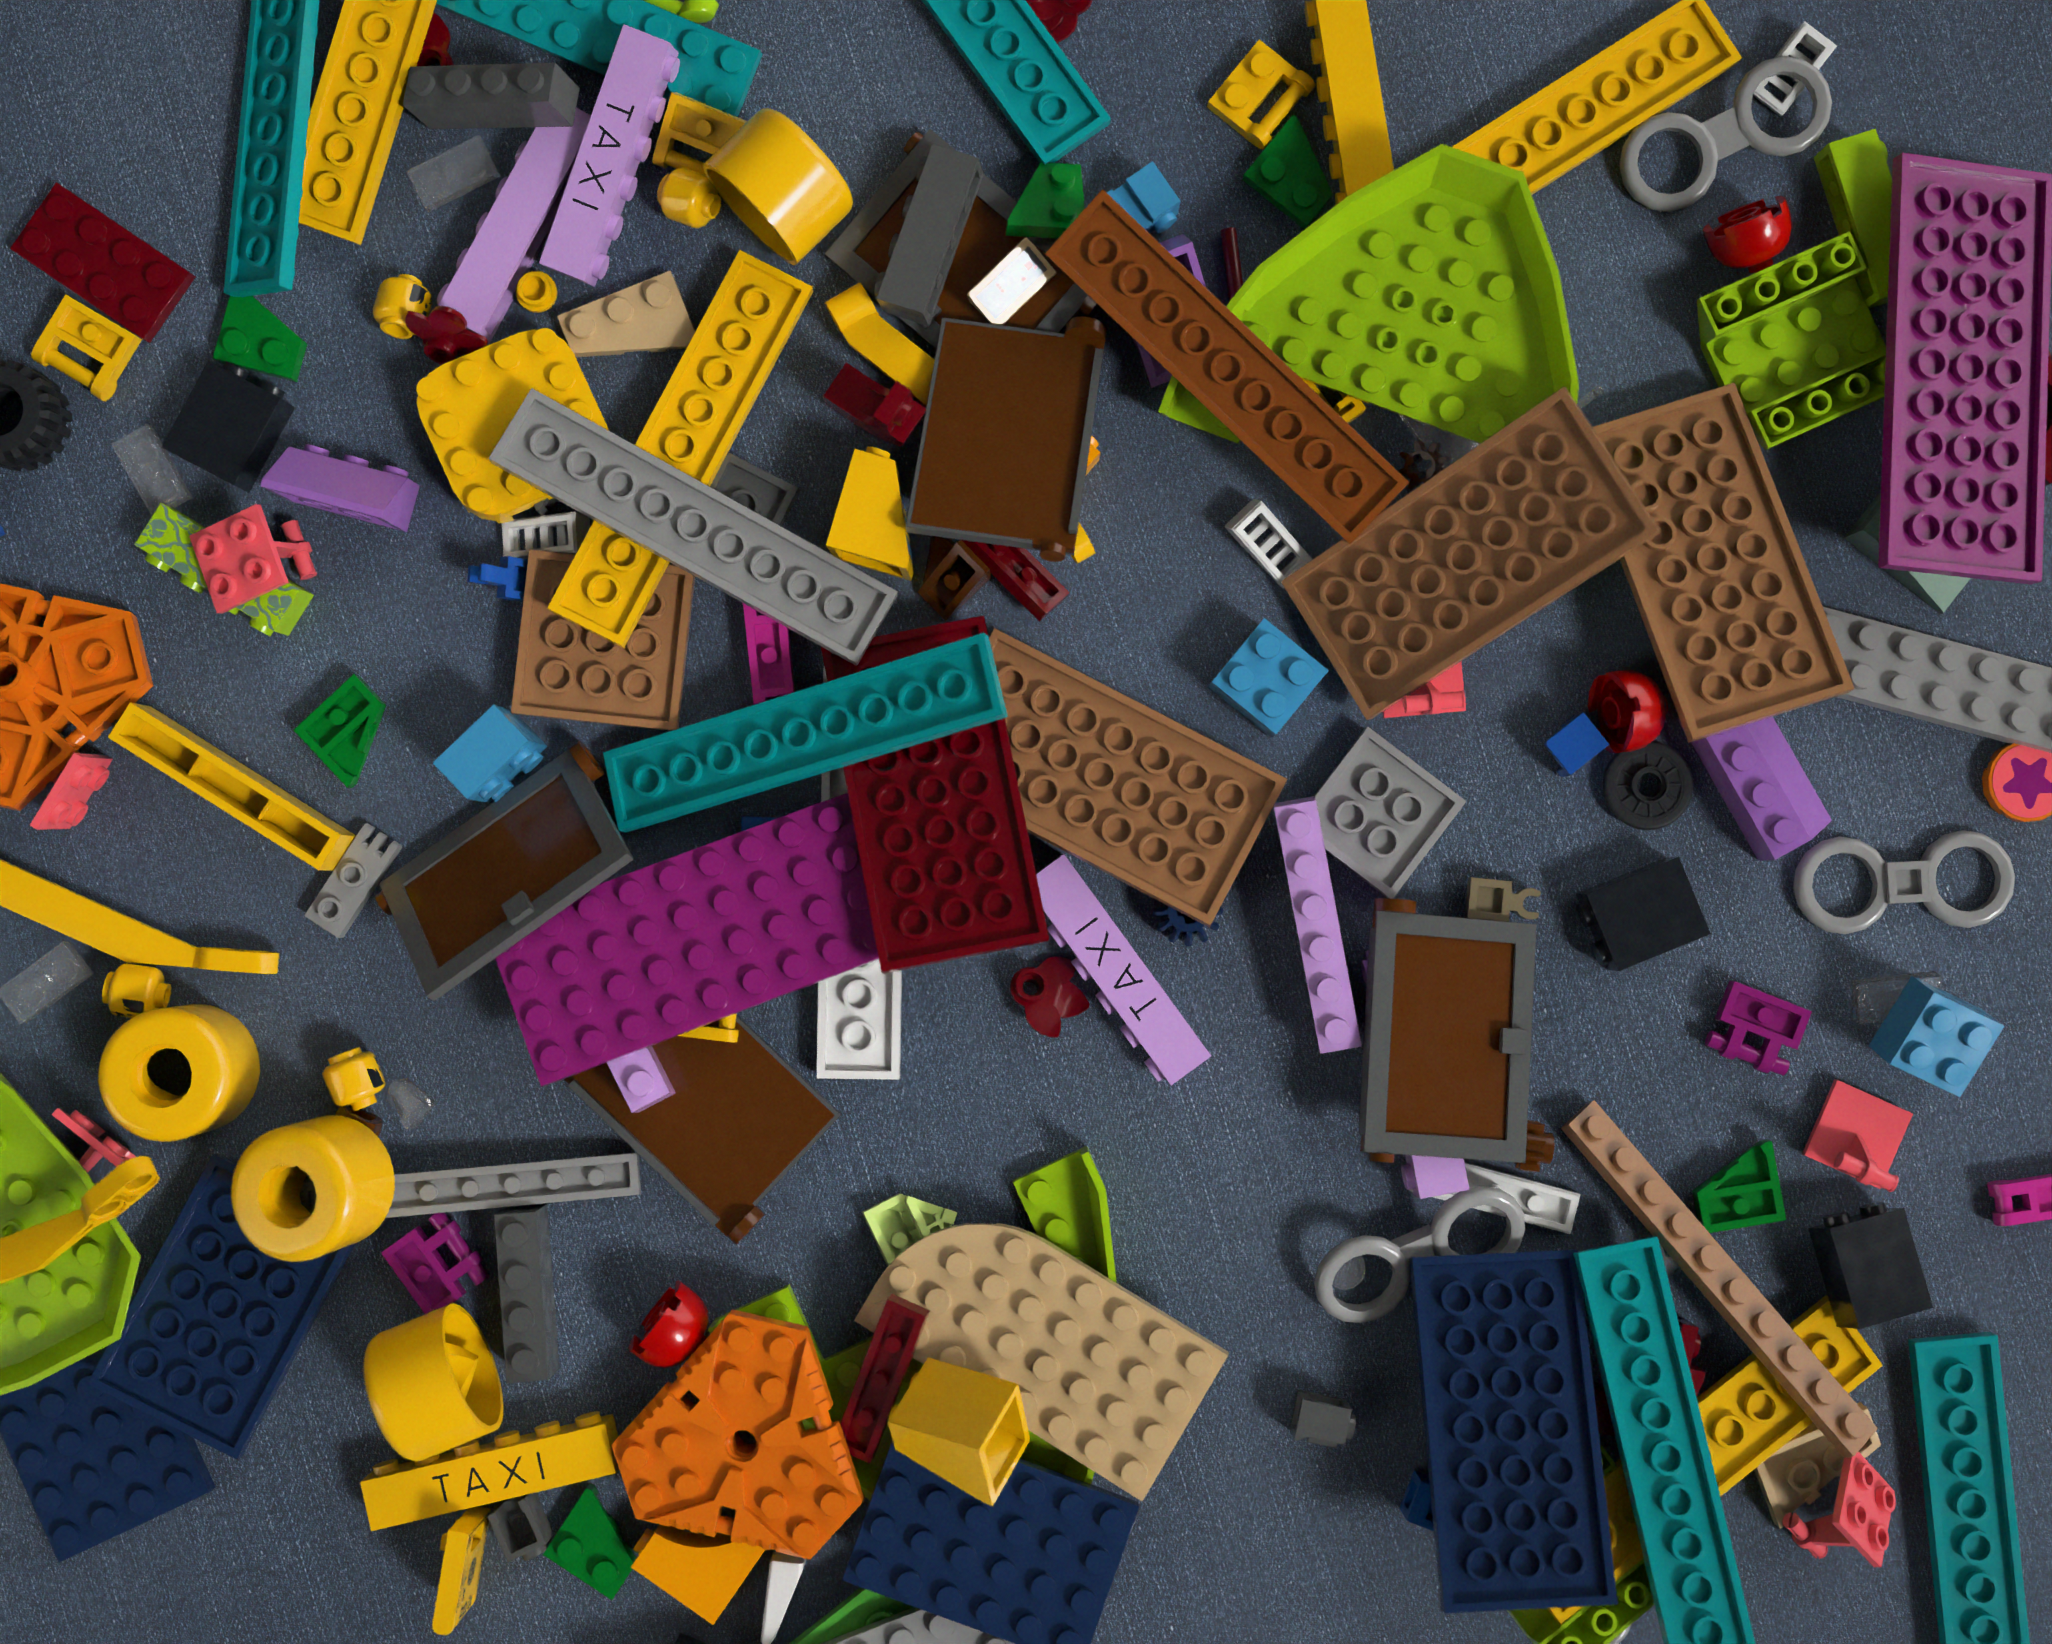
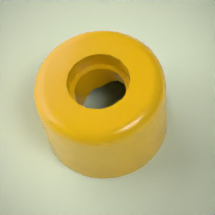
M765 108L756 112L703 164L704 172L709 181L733 212L767 247L791 265H796L852 209L853 199L851 191L831 160L798 125L774 109Z
M188 1004L153 1009L129 1019L110 1037L99 1062V1090L110 1115L130 1133L152 1141L170 1142L182 1140L221 1128L232 1122L246 1109L255 1094L259 1081V1054L253 1037L247 1028L236 1017L223 1009L205 1004ZM166 1048L177 1049L189 1061L192 1071L191 1086L183 1096H175L155 1085L148 1076L147 1064L150 1057L159 1050Z
M326 1115L275 1128L254 1140L239 1158L231 1183L233 1212L246 1238L261 1252L283 1261L300 1262L313 1260L367 1238L381 1225L393 1201L395 1190L393 1165L387 1149L378 1136L364 1124L349 1117ZM307 1175L313 1181L317 1195L312 1215L301 1205L300 1200L302 1183Z
M452 1303L375 1335L367 1345L363 1362V1375L369 1405L383 1436L390 1446L402 1457L412 1461L425 1460L494 1432L500 1427L504 1406L498 1370L482 1331L473 1317L462 1306Z

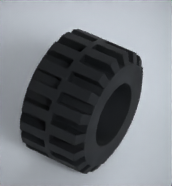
M0 359V411L9 400L20 396L23 404L22 418L16 428L5 435L0 434V467L20 472L22 468L29 471L38 469V462L47 465L53 461L51 454L54 451L60 454L65 448L60 443L63 437L69 439L72 431L66 428V422H73L72 413L64 409L70 403L65 395L59 393L61 388L55 382L49 380L48 377L12 360L5 362Z

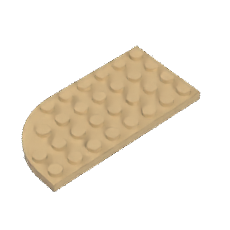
M964 1223L940 1229L912 1244L886 1268L854 1320L875 1333L886 1300L891 1294L930 1310L913 1355L914 1359L924 1364L929 1357L1018 1383L1029 1431L1140 1501L1144 1500L1229 1354L1222 1347L1051 1242L1027 1230L1002 1223Z

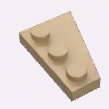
M671 271L557 316L568 345L575 357L621 355L625 352L651 351L653 353L666 352L667 349L687 348L695 333V328Z
M1861 1402L1857 1403L1872 1421L1868 1408ZM1813 1422L1754 1469L1773 1522L1780 1529L1784 1527L1782 1519L1787 1513H1793L1805 1502L1810 1505L1821 1496L1818 1491L1834 1477L1841 1475L1844 1458ZM1877 1432L1859 1450L1864 1458L1881 1446Z

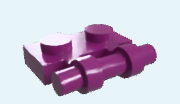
M1729 980L1715 1019L1730 1024L1729 1029L1725 1035L1711 1030L1706 1036L1705 1045L1718 1050V1054L1727 1059L1733 1060L1736 1057L1753 1064L1755 1070L1765 1074L1772 1071L1784 1076L1789 1069L1790 1061L1778 1057L1781 1045L1798 1050L1812 1011L1739 982ZM1747 1031L1764 1038L1763 1044L1759 1049L1743 1043Z
M435 1213L428 1218L437 1231L430 1238L418 1226L381 1252L424 1314L452 1304L465 1295L467 1291L458 1280L465 1273L468 1274L475 1286L490 1276L481 1264L483 1261L481 1255L477 1250L472 1252L459 1233L462 1231L456 1220L451 1222L445 1213ZM444 1243L459 1262L451 1269L437 1251V1248Z

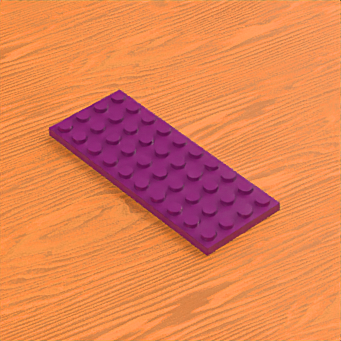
M1904 152L1893 158L1878 568L2031 585L2042 582L2052 256V174Z
M848 792L601 883L497 956L495 959L540 1085L542 1087L879 960Z

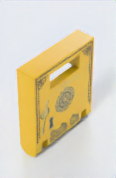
M477 1506L468 1508L459 1519L455 1520L448 1533H443L439 1550L444 1551L432 1622L433 1631L439 1635L450 1634L476 1600L489 1523L487 1516L491 1511L489 1508Z

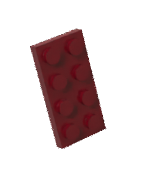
M57 182L10 248L149 343H151L196 278L186 269Z

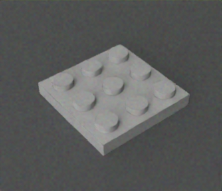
M1369 727L1362 731L1314 795L1317 802L1325 851L1385 897L1392 899L1467 802Z

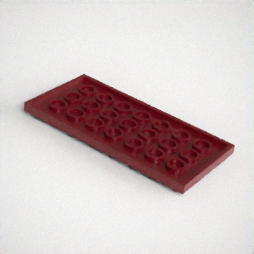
M984 615L873 637L857 666L821 647L827 682L981 633L988 635ZM1005 718L843 767L882 974L1049 941Z

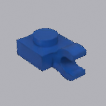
M504 556L500 557L499 567L488 564H479V566L468 565L467 582L498 586L497 598L523 602L528 559Z

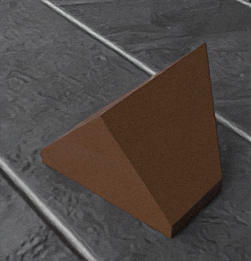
M932 536L923 584L918 593L946 621L991 579L990 569L962 540Z

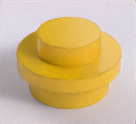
M528 272L517 282V300L523 308L530 312L541 313L547 311L554 305L557 299V286L553 279L544 272Z

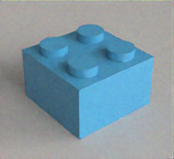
M1264 618L1208 687L1267 736L1272 738L1280 731L1329 670Z
M493 704L433 764L466 799L490 803L492 800L497 802L507 792L512 790L514 785L511 781L522 771L525 774L530 772L542 761L543 756L540 753L548 746L518 715L512 714L509 709Z
M1911 976L1870 1042L1869 1047L1890 1065L1961 1097L2005 1026L1981 1008Z

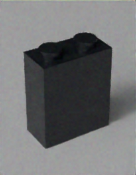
M208 360L161 448L250 493L295 407L282 399L285 392L274 385L262 380L258 387L247 381L249 373L227 361L222 368Z
M1679 857L1663 858L1576 894L1580 903L1576 905L1578 917L1584 927H1590L1596 941L1592 943L1593 953L1601 966L1605 965L1607 970L1621 971L1711 934Z
M1885 1202L1866 1204L1859 1207L1860 1214L1850 1217L1848 1212L1830 1214L1822 1217L1824 1224L1808 1228L1837 1327L1862 1329L1933 1308L1904 1208H1886Z

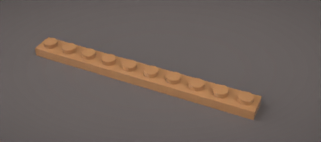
M1593 1100L1586 1103L1561 1127L1562 1131L1653 1236H1658L1660 1245L1842 1457H1854L1878 1429L1876 1425L1597 1102Z

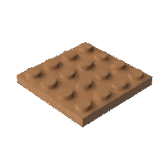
M529 549L511 713L666 731L678 729L695 576L675 565H668L623 649L547 609L575 554Z

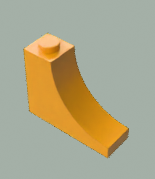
M659 1524L654 1532L646 1528L632 1550L638 1553V1556L631 1568L714 1625L766 1549H762L759 1546H749L746 1543L732 1542L731 1536L725 1534H716L715 1537L704 1534L687 1532L674 1526L668 1527Z

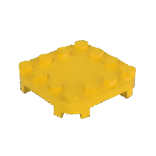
M549 328L519 332L449 361L430 372L417 384L419 416L448 481L467 511L481 519L497 521L498 524L514 521L513 515L534 507V504L547 498L549 500L553 499L548 494L495 466L488 459L531 388L609 431L573 351L565 340L558 337Z

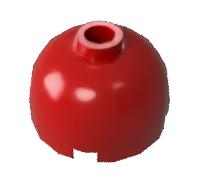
M1774 196L1777 203L1775 205L1766 206L1764 199L1731 210L1717 217L1722 225L1713 230L1709 223L1705 225L1703 233L1713 257L1722 265L1733 269L1747 267L1749 273L1759 272L1774 264L1772 257L1784 250L1791 235V214L1785 197Z
M1618 670L1606 672V675H1599L1594 679L1589 690L1588 710L1590 713L1597 709L1600 728L1597 729L1609 743L1605 748L1608 752H1631L1646 747L1660 735L1666 721L1668 702L1659 686L1651 677L1636 670Z
M676 1281L675 1290L669 1287L648 1312L641 1323L645 1326L644 1330L646 1332L641 1339L634 1334L628 1348L629 1351L655 1367L669 1368L682 1363L707 1338L704 1333L707 1329L709 1318L708 1310L703 1300L681 1281Z

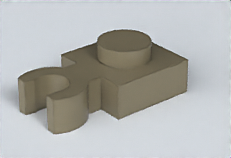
M1468 877L1464 918L1509 922L1510 911H1513L1522 919H1537L1539 913L1526 911L1523 907V901L1528 896L1539 897L1541 892L1534 888H1523L1514 894L1512 893L1513 881Z

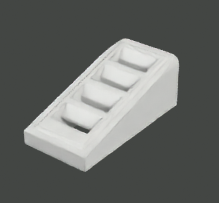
M1804 21L1796 28L1775 57L1791 56L1801 58L1819 70L1837 45ZM1801 43L1816 56L1813 60H1810L1795 48L1796 45ZM1775 75L1763 80L1758 85L1753 96L1781 117L1806 86L1803 82L1790 76L1796 81L1794 86L1791 87ZM1768 82H1771L1786 94L1783 101H1780L1764 88Z
M1251 500L1225 525L1228 532L1281 588H1285L1281 583L1282 580L1313 560L1261 500ZM1258 516L1261 520L1246 533L1243 529ZM1270 528L1273 532L1257 546L1254 541ZM1281 540L1284 545L1269 559L1265 554ZM1292 551L1296 557L1280 572L1276 566Z
M574 511L520 518L502 523L503 556L528 559L529 549L576 555L590 529V519L584 514ZM553 527H557L558 546H554ZM536 528H540L541 548L538 549ZM524 529L526 550L520 551L519 530Z
M776 1550L773 1551L769 1565L760 1640L762 1644H771L775 1639L803 1571L805 1558L779 1553Z

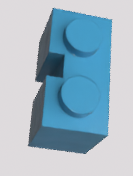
M1153 161L1127 178L1125 183L1113 191L1111 189L1107 192L1149 234L1154 230L1157 234H1160L1177 221L1176 215H1178L1181 201Z

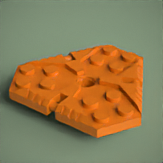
M0 583V807L21 811L49 782H52L57 777L60 771L64 770L73 753H80L79 749L89 739L93 742L98 739L101 733L112 725L111 723L122 716L130 702L136 703L153 687L138 620L132 612L53 595L52 600L48 601L44 600V596L38 591ZM45 616L43 627H39L41 617ZM17 673L13 682L7 685L10 677ZM72 723L76 729L65 738L61 732Z
M732 1309L675 1373L677 1376L673 1383L668 1381L611 1446L636 1519L668 1527L674 1526L681 1530L687 1529L694 1533L700 1532L711 1537L721 1533L731 1536L732 1542L746 1543L749 1546H759L762 1549H772L779 1553L811 1560L862 1504L864 1494L839 1420L831 1421L828 1410L832 1408L833 1401L808 1326ZM688 1390L699 1399L696 1404H693L685 1396ZM812 1417L815 1427L805 1430L802 1420ZM745 1430L750 1432L755 1437L756 1443L748 1444L740 1438L738 1431ZM723 1507L736 1509L735 1518L723 1516Z

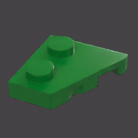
M1292 115L1245 172L1242 179L1304 230L1312 223L1333 195L1300 121L1295 115Z
M1041 162L1007 219L1005 236L1059 238L1085 209L1081 164L1048 163L1044 165Z
M230 296L213 359L225 364L227 361L239 368L297 382L307 343L253 296Z
M353 674L302 721L294 731L347 788H353L357 784L386 704L359 675Z
M1760 1140L1692 1190L1697 1219L1709 1233L1786 1220L1771 1140Z
M589 1483L543 1555L610 1600H613L633 1569L631 1566L636 1556L629 1544L621 1538L620 1528L612 1515L608 1516L597 1497L599 1492L596 1486Z

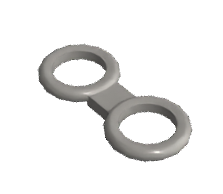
M1779 56L1764 60L1748 71L1735 91L1733 108L1702 123L1687 114L1666 112L1652 116L1635 127L1622 146L1619 167L1623 185L1635 201L1650 210L1672 212L1690 207L1706 194L1715 179L1718 161L1749 146L1765 155L1784 157L1802 152L1817 141L1830 118L1832 99L1829 85L1815 66L1801 58ZM1779 74L1793 76L1803 82L1811 94L1813 103L1811 119L1805 129L1798 135L1785 139L1771 137L1761 131L1753 119L1751 110L1753 93L1758 85L1766 78ZM1665 130L1680 132L1690 138L1697 148L1700 160L1698 174L1691 186L1682 192L1674 194L1658 193L1648 187L1640 176L1637 164L1639 150L1645 140L1654 133Z
M1960 830L1944 834L1926 848L1919 861L1887 863L1875 848L1863 841L1838 836L1820 841L1804 853L1795 869L1793 890L1797 906L1808 921L1826 932L1846 935L1865 930L1880 919L1888 904L1922 902L1931 915L1950 926L1971 928L1989 923L2005 910L2013 896L2015 874L2011 859L2002 846L1980 832ZM1961 847L1973 848L1984 854L1991 863L1995 875L1994 889L1988 900L1977 909L1969 911L1957 910L1948 905L1940 896L1935 881L1937 867L1943 857L1953 849ZM1839 853L1850 854L1861 860L1869 870L1873 883L1871 897L1866 906L1855 915L1844 918L1835 917L1824 911L1815 900L1812 888L1814 873L1820 863L1829 856Z
M1478 1186L1469 1188L1470 1190L1460 1191L1447 1199L1435 1213L1431 1227L1428 1224L1391 1241L1384 1237L1370 1235L1346 1239L1330 1249L1318 1265L1314 1279L1317 1300L1328 1314L1343 1322L1364 1323L1379 1319L1394 1310L1407 1293L1411 1280L1409 1258L1460 1255L1449 1248L1448 1233L1451 1224L1461 1213L1472 1207L1487 1205L1495 1206L1506 1214L1507 1226L1503 1237L1495 1247L1482 1253L1493 1254L1515 1253L1520 1247L1525 1232L1524 1212L1516 1199L1503 1190L1494 1187ZM1365 1254L1379 1255L1391 1263L1393 1274L1390 1284L1380 1296L1372 1301L1352 1304L1346 1303L1334 1295L1332 1284L1335 1274L1344 1263L1352 1258Z

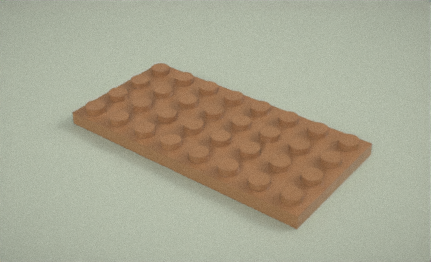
M1735 383L1592 427L1661 531L1620 558L1688 742L1821 702L1854 690V685Z
M1563 387L1381 512L1351 544L1343 538L1282 580L1281 583L1366 720H1371L1402 700L1404 695H1410L1647 542L1661 531L1568 389Z
M994 628L989 640L1008 715L1005 718L1027 831L1210 928L1288 779Z

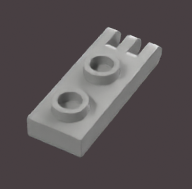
M366 823L360 829L304 915L337 938H344L402 849L401 844L393 841L383 853L381 850L389 838L383 832H379L371 844H369L368 840L375 830V827L369 823Z

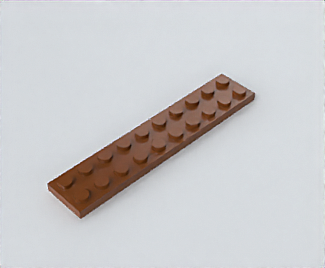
M1104 189L1098 193L1045 253L1349 544L1410 483Z

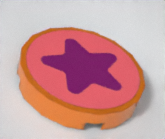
M2008 743L1996 750L1989 758L1991 760L1988 763V767L1984 768L1982 775L1983 793L1991 808L1998 814H2003L2006 818L2016 822L2039 821L2052 815V753L2015 743Z

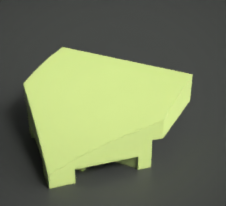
M898 1193L862 1211V1215L887 1266H889L895 1258L912 1244L940 1229L954 1225L957 1212Z

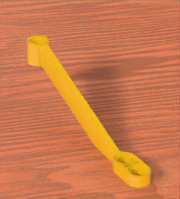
M858 282L825 301L828 312L849 346L894 382L899 381L909 388L912 396L927 407L935 360L880 317L863 285ZM1080 523L1078 525L1074 555H1071L1076 564L1095 554L1094 547Z
M0 859V906L122 961L231 972L278 973L280 954L278 952L196 947Z
M138 1156L117 1166L82 1196V1206L80 1209L0 1238V1284L44 1269L93 1228L116 1218L150 1191L160 1179L151 1158Z

